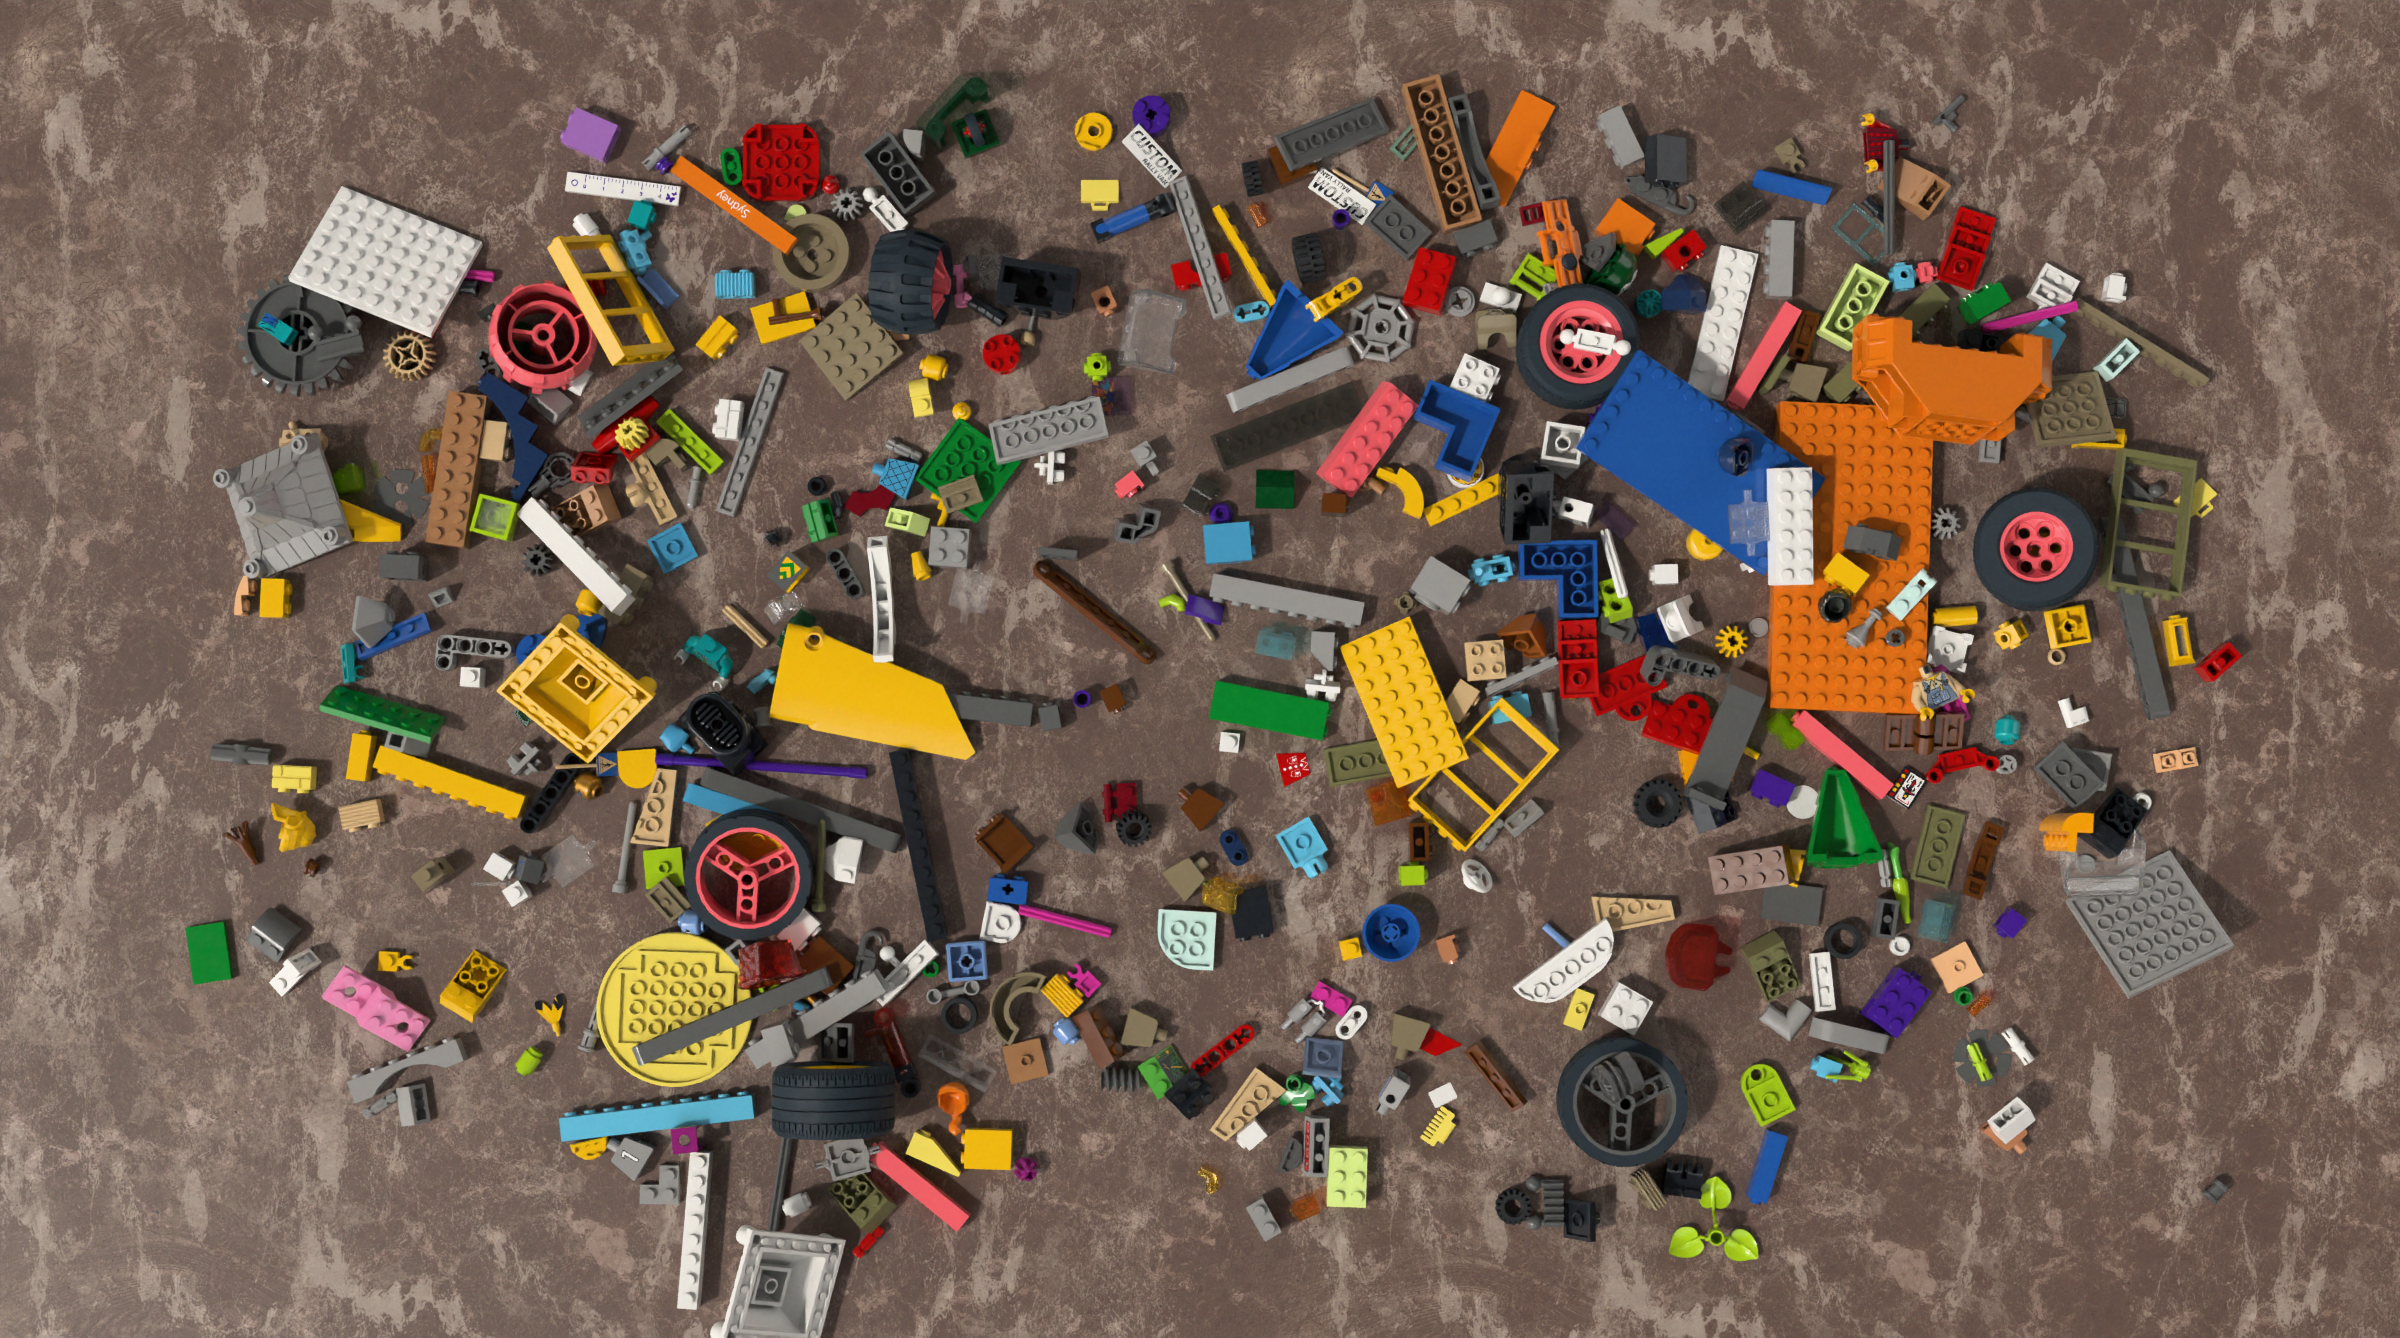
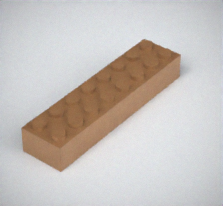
M1437 74L1402 84L1401 92L1443 235L1481 223V214L1440 75Z
M449 391L425 541L427 543L469 549L472 531L469 530L476 508L483 459L479 458L484 420H489L492 405V400L488 396Z

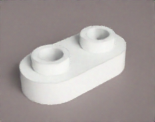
M1352 1006L1337 1023L1335 1031L1339 1038L1344 1040L1350 1039L1367 1019V1011L1363 1006ZM1354 1012H1361V1016L1359 1018H1355ZM1343 1026H1347L1349 1028L1347 1033H1343L1341 1031V1028Z

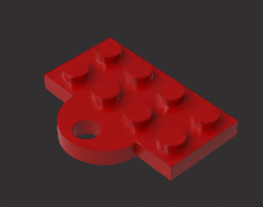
M1646 655L1599 674L1600 697H1588L1596 717L1614 710L1620 718L1626 721H1637L1649 713L1652 705L1650 694L1668 686L1664 678L1659 685L1651 686L1642 677L1640 668ZM1637 705L1640 707L1641 713L1639 716L1631 714L1632 706Z
M1685 694L1678 697L1672 706L1653 700L1641 736L1699 755L1713 722V719L1709 718V706L1703 698L1694 694ZM1695 701L1698 707L1692 709L1688 706V702Z

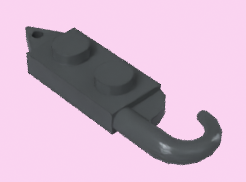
M1641 175L1623 178L1631 194L1653 205L1666 209L1678 216H1687L1694 210V200L1689 195L1685 196L1689 201V207L1681 209L1675 206L1676 195L1672 190L1664 186L1653 187V184L1645 183V177Z
M867 931L860 939L853 976L855 981L860 979L861 974L866 970H875L877 956L873 951L867 949L868 939L874 936L878 938L879 945H883L882 935L877 931Z

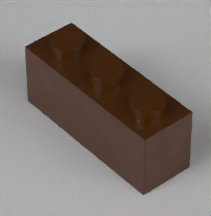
M1099 1003L1072 1017L1074 1023L1080 1029V1034L1099 1069L1126 1055Z

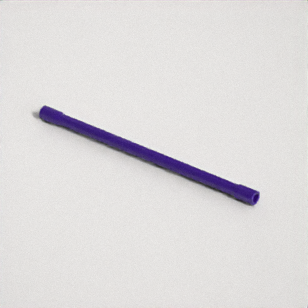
M656 753L655 764L726 768L717 758L679 756ZM752 761L743 769L867 779L866 767Z

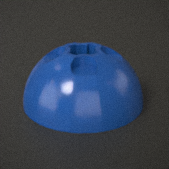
M1396 904L1382 905L1374 909L1364 922L1363 940L1365 946L1373 956L1387 962L1403 960L1414 952L1419 943V923L1413 913L1403 906Z

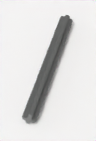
M1885 140L1883 142L1884 255H1893L1895 253V141Z
M783 1137L781 1139L767 1231L778 1232L793 1139Z

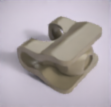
M1487 309L1476 312V343L1479 350L1487 348L1488 339L1493 333L1504 334L1508 348L1516 347V316L1512 309Z

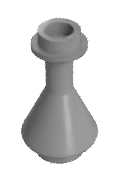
M1877 609L1869 610L1870 616L1862 625L1846 632L1847 638L1845 641L1855 649L1865 647L1869 628L1876 619L1880 621L1882 619V613Z

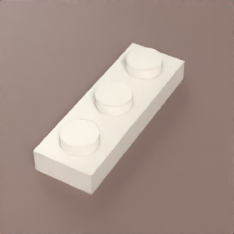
M1809 953L1815 1011L1836 1010L1830 953Z

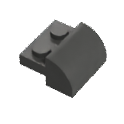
M270 907L252 926V932L247 942L278 963L283 959L289 946L294 944L302 929Z
M836 1022L818 1033V1061L854 1062V1022Z

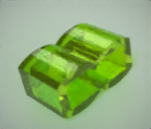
M1772 714L1764 722L1766 730L1771 735L1777 737L1778 743L1785 750L1794 751L1804 742L1802 735L1791 727L1788 719L1782 714Z

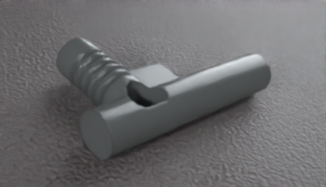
M1959 95L1933 120V123L1936 126L1943 123L1952 133L1958 129L1952 122L1957 116L1953 111L1965 101L1964 96ZM1944 115L1945 120L1941 119L1940 116Z

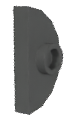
M1292 1135L1289 1138L1277 1172L1286 1173L1292 1171L1302 1161V1145Z

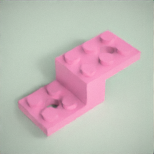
M345 964L322 995V999L355 1016L359 1026L407 1052L431 1021L429 1017L398 1001L393 991ZM348 987L355 988V992L353 994H345V990ZM401 1022L408 1023L407 1028L404 1030H399L397 1027Z

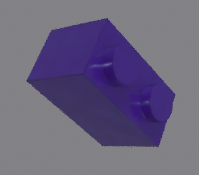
M1757 769L1747 791L1752 792V797L1759 800L1765 798L1770 800V805L1780 808V805L1787 806L1795 785L1761 769Z

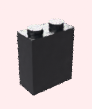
M1663 134L1645 137V183L1653 184V187L1668 186V189H1678L1680 185L1687 184V138Z
M1266 886L1228 892L1235 938H1240V942L1251 940V936L1259 935V938L1270 937V933H1273L1274 930Z

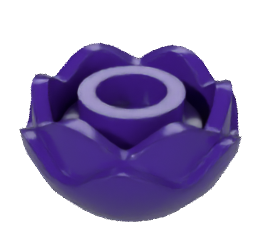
M1223 502L1214 504L1209 512V518L1214 524L1230 523L1233 517V510L1228 504Z

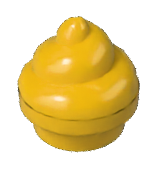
M959 402L953 407L952 413L956 420L961 418L963 421H966L970 418L972 410L967 403Z

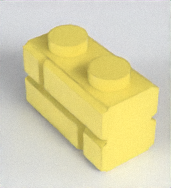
M273 765L272 788H278V792L290 793V789H297V793H309V790L316 789L317 767Z

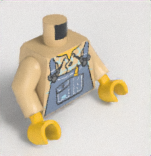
M1930 664L1918 668L1922 678L1913 682L1911 702L1917 711L1921 713L1920 719L1922 721L1926 720V715L1932 719L1934 709L1960 698L1959 695H1962L1964 703L1969 702V698L1966 695L1974 699L1975 692L1972 689H1966L1944 671L1933 673Z

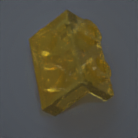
M1212 877L1210 880L1203 882L1202 904L1233 915L1236 913L1237 895L1244 893V888L1237 886L1235 883L1224 881L1221 877Z

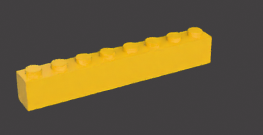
M380 745L373 767L378 769L377 772L389 776L390 773L396 775L395 779L403 782H407V780L413 781V785L419 788L430 787L432 788L431 792L443 795V792L450 794L449 798L456 801H461V799L467 800L468 805L479 808V805L486 807L485 811L493 814L501 812L504 814V818L515 821V818H522L529 796L411 754L385 748L383 745Z

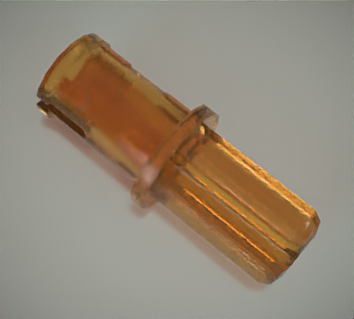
M424 455L421 457L423 469L421 477L424 478L425 494L433 493L436 473L434 471L433 456Z

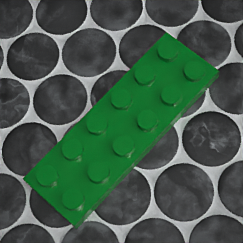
M338 685L322 701L319 709L321 712L429 744L444 726L446 717L435 713L422 711L418 708L405 706L398 702H392Z

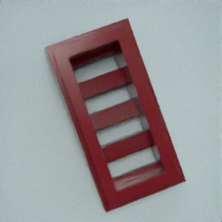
M1542 202L1519 207L1523 227L1545 222V217H1543L1541 210L1543 207ZM1533 209H1537L1538 219H1535ZM1527 210L1530 211V216H1531V220H1530V221L1527 220V215H1526V211H1527Z

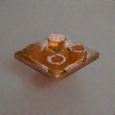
M1395 781L1364 789L1374 826L1412 816L1404 787L1397 788Z

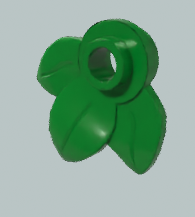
M1298 1074L1290 1075L1286 1080V1086L1283 1087L1286 1091L1279 1096V1103L1281 1106L1292 1103L1294 1108L1299 1113H1302L1307 1107L1308 1100L1315 1099L1314 1088L1310 1084L1305 1083L1302 1076ZM1295 1080L1298 1081V1087H1295L1293 1084Z

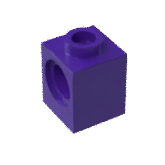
M2006 908L1993 926L1997 929L1996 933L2004 939L2006 937L2014 938L2027 920L2014 909Z

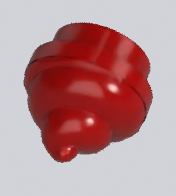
M828 175L823 178L821 188L826 194H836L840 189V181L837 177Z

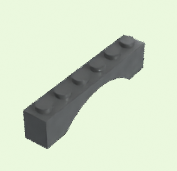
M1465 93L1448 98V106L1479 210L1483 211L1497 207L1501 198L1495 180L1487 167L1481 151L1467 95Z

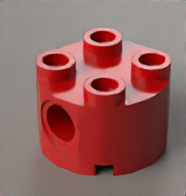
M995 335L984 343L982 351L983 360L990 371L998 375H1009L1017 370L1022 360V354L1017 341L1010 335Z

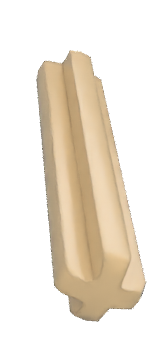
M730 604L723 608L722 612L760 648L763 649L768 645L769 641Z

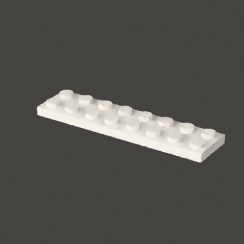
M1723 245L1719 249L1707 299L1706 312H1704L1688 380L1691 386L1710 399L1723 402L1758 258L1756 253Z

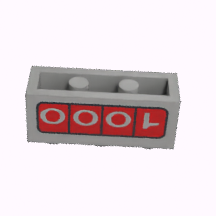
M1305 1115L1303 1174L1308 1177H1328L1330 1118L1324 1115Z

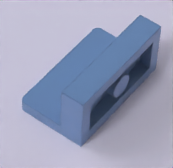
M654 268L643 278L640 276L636 278L666 310L680 298Z

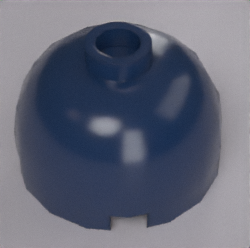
M1734 437L1722 444L1718 449L1717 456L1723 471L1736 477H1742L1749 471L1746 468L1749 463H1753L1755 453L1754 445L1749 442V439Z

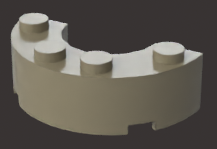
M1024 971L1014 974L1003 981L994 992L990 1003V1018L996 1034L1006 1044L1012 1045L1021 1028L1011 1016L1012 1001L1017 995L1024 992L1038 994L1047 977L1046 974L1035 971Z

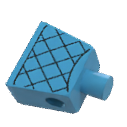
M889 458L886 466L876 462L872 473L881 476L880 485L904 500H908L915 483L914 478L919 473L921 467L915 463Z

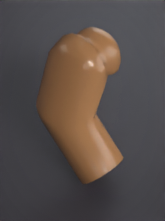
M1369 477L1366 478L1358 490L1366 491L1373 489L1381 495L1386 487L1375 478Z

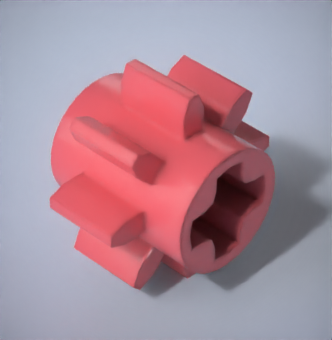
M1931 262L1917 264L1915 271L1919 284L1934 282L1933 277L1938 276L1937 266L1933 267Z

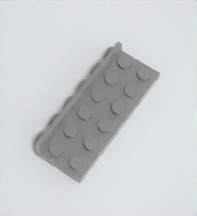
M1089 396L1082 401H1070L1066 405H1054L1047 410H1034L1027 415H1014L1011 419H998L988 424L997 465L1109 438L1100 396Z

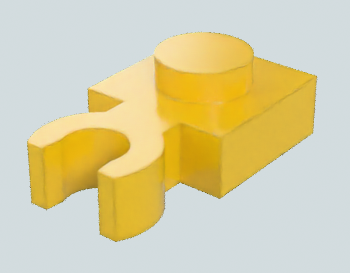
M379 951L378 971L398 972L399 966L404 970L413 969V966H407L405 961L413 959L414 956L405 955L400 958V952Z

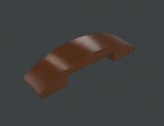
M1985 821L1968 864L1962 894L1982 900L1989 868L1996 847L2000 844L2004 827Z

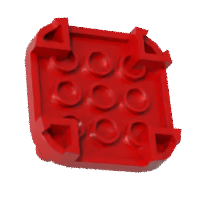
M758 123L748 129L742 139V184L748 195L762 202H802L814 198L820 185V141L815 131L807 126V124L799 123V125H762V123Z

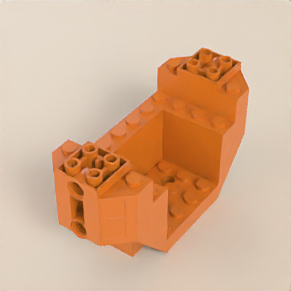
M1869 314L1853 328L1852 380L1864 388L1887 419L1888 428H1893L1899 436L1973 445L1980 439L1999 442L2015 430V410L2021 404L2035 403L2039 399H2044L2046 394L2052 391V339L2045 338L2042 335L2035 336L2034 334L2017 333L2000 346L1999 354L1997 351L1982 352L1975 348L1966 350L1961 349L1959 346L1927 345L1921 341L1912 342V320H1906L1904 317H1880L1878 314Z

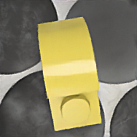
M922 378L909 381V392L914 417L934 415L929 379Z

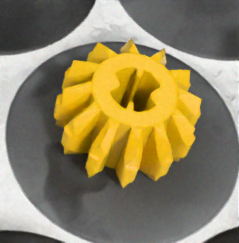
M1726 626V631L1723 629L1719 630L1722 636L1715 637L1716 640L1720 641V643L1715 644V647L1721 646L1722 648L1719 650V653L1722 654L1726 651V658L1730 657L1731 654L1733 658H1736L1737 652L1739 654L1744 653L1741 647H1748L1746 643H1743L1748 637L1741 636L1744 630H1740L1737 633L1738 626H1734L1732 630L1730 626ZM1733 637L1735 644L1730 646L1728 639Z

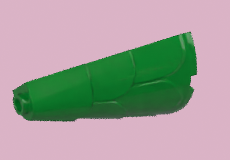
M1837 767L1827 768L1823 773L1815 803L1817 807L1806 853L1807 866L1813 864V868L1841 869L1859 867L1858 865H1862L1865 862L1866 865L1883 861L1881 847L1871 829L1870 822L1860 804V798L1846 770H1838Z

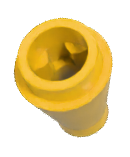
M922 552L912 553L913 576L917 581L929 579L932 570L923 557Z

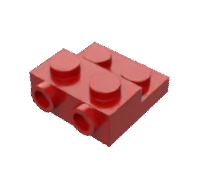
M579 452L571 465V481L578 483L595 482L600 485L610 483L614 476V467L618 462L617 454L604 453L600 455L599 453Z

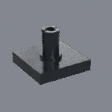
M1564 1198V1238L1596 1242V1224L1600 1223V1219L1596 1220V1218H1601L1600 1214L1596 1212V1202Z

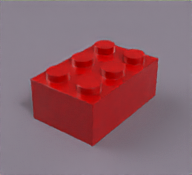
M1419 247L1402 302L1404 306L1441 316L1457 267V258Z

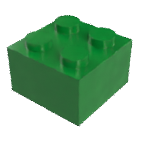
M2000 281L1996 284L1990 282L1977 290V293L1974 291L1961 299L1962 304L1957 306V309L1967 326H1970L2002 308L2011 300Z

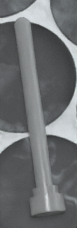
M634 801L629 803L618 881H615V884H613L612 892L628 893V886L625 880L637 807Z

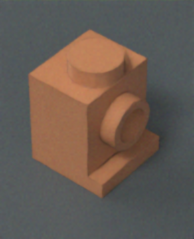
M1453 933L1435 939L1442 962H1448V964L1459 961L1457 953L1460 952L1457 941L1453 942L1452 940L1456 938Z

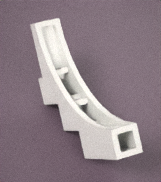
M887 536L868 537L867 552L873 602L874 662L885 663L894 659V644H896L897 632L894 619L893 572Z

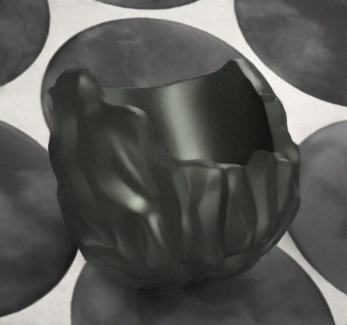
M1840 589L1826 591L1818 602L1819 613L1827 623H1839L1842 619L1847 618L1852 607L1850 597L1844 590Z

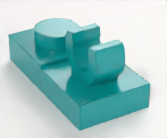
M353 643L341 645L344 684H351L356 682V680L364 679V676L356 674L357 669H362L363 666L357 665L354 667L357 652L353 648Z

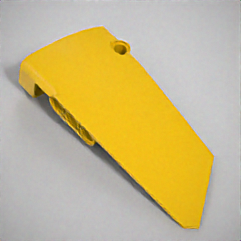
M791 623L787 624L769 718L808 725L809 728L816 731L967 760L975 753L943 684L890 662H874L873 655L824 634L823 629L819 626L808 628ZM818 635L820 639L814 640L810 636Z

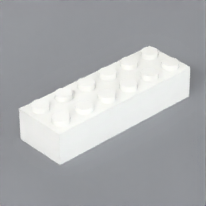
M1812 467L1767 469L1768 585L1814 584Z

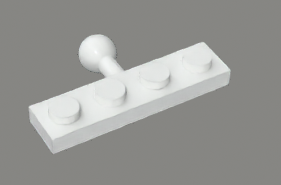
M924 940L902 962L895 957V950L891 946H884L880 950L881 959L889 961L895 967L885 978L890 988L886 993L876 998L882 1007H886L939 955L930 942Z

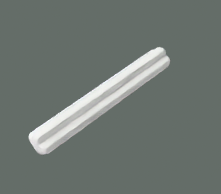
M1608 528L1603 529L1600 535L1618 598H1626L1628 591L1612 533Z

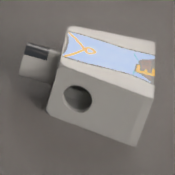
M1395 1067L1393 1068L1378 1096L1380 1103L1376 1110L1380 1114L1386 1116L1390 1108L1396 1110L1410 1087L1411 1077Z

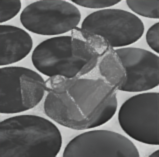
M2138 829L2134 830L2133 847L2123 848L2119 856H2117L2116 862L2079 863V857L2076 852L2059 851L2058 860L2065 894L2071 898L2135 896L2141 893L2144 885L2146 842Z

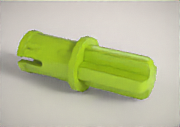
M1970 1043L1967 1045V1049L1973 1061L1972 1065L1976 1067L1980 1080L1986 1081L1985 1078L1987 1080L1991 1079L1993 1076L1986 1064L1987 1059L1983 1057L1978 1043Z

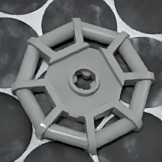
M1374 293L1365 301L1350 309L1348 330L1345 336L1357 350L1361 359L1366 358L1388 364L1407 349L1410 350L1412 347L1411 340L1416 320L1409 314L1400 298L1378 296ZM1378 303L1391 305L1392 308L1391 310L1379 308ZM1373 304L1374 310L1366 315L1361 313ZM1396 308L1405 321L1400 322L1394 314ZM1357 317L1363 320L1361 330L1355 331ZM1380 323L1386 328V331H1382V333H1378V330L1375 329V326H1379ZM1401 326H1406L1404 340L1399 337ZM1362 335L1368 343L1365 349L1356 336ZM1396 341L1401 344L1388 353V346ZM1371 346L1383 348L1384 354L1369 352Z

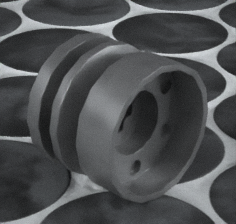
M1625 1051L1614 1056L1612 1064L1609 1061H1604L1603 1065L1598 1064L1594 1067L1598 1084L1612 1103H1617L1620 1098H1626V1090L1630 1094H1634L1644 1089L1645 1085L1642 1074L1633 1058Z

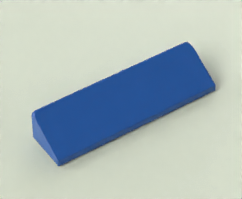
M1760 169L1756 171L1752 181L1753 188L1820 205L1826 204L1832 188Z

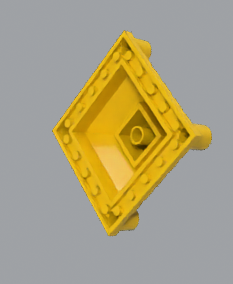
M567 614L562 617L558 625L516 670L507 676L496 691L586 763H589L655 696L657 683L648 676L640 678L639 681L585 637L581 636L577 632L580 627L579 619L574 615Z

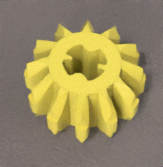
M630 417L629 420L624 419V423L618 424L619 429L615 430L617 442L623 448L632 451L635 447L640 449V444L646 443L644 439L649 437L647 426L638 418Z

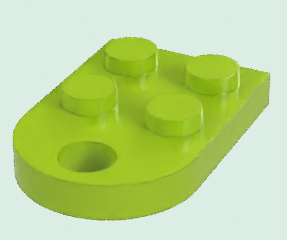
M1753 1064L1746 1068L1741 1076L1740 1086L1760 1127L1796 1110L1779 1075L1772 1067L1766 1064ZM1754 1069H1759L1761 1072V1077L1758 1080L1751 1078V1072Z

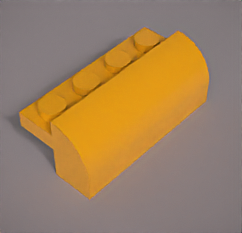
M2053 813L2045 817L2039 827V831H2046V835L2043 838V845L2046 846L2045 850L2076 852L2077 833H2093L2094 814Z

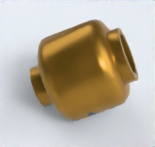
M584 772L576 776L574 779V790L578 795L587 800H593L601 795L604 787L599 777L590 772Z

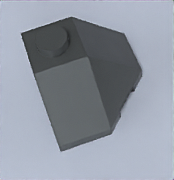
M1078 802L1059 821L1054 836L1065 848L1091 855L1096 853L1100 839L1098 831L1094 832L1092 824L1094 820L1093 813L1082 802Z

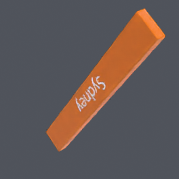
M681 155L670 169V172L786 255L789 254L797 243L798 239Z

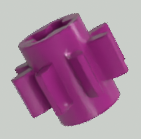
M1023 1157L1016 1162L1015 1167L1017 1169L1013 1172L1022 1182L1024 1180L1031 1181L1036 1177L1037 1171L1035 1169L1039 1168V1166L1031 1157Z

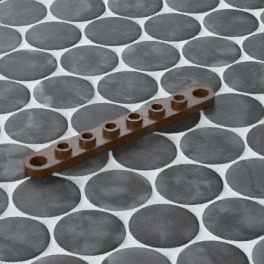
M1044 560L1037 561L1033 567V573L1037 578L1144 664H1152L1157 657L1156 650L1148 646L1145 640L1060 571L1052 568L1050 563L1047 564V561L1044 562Z

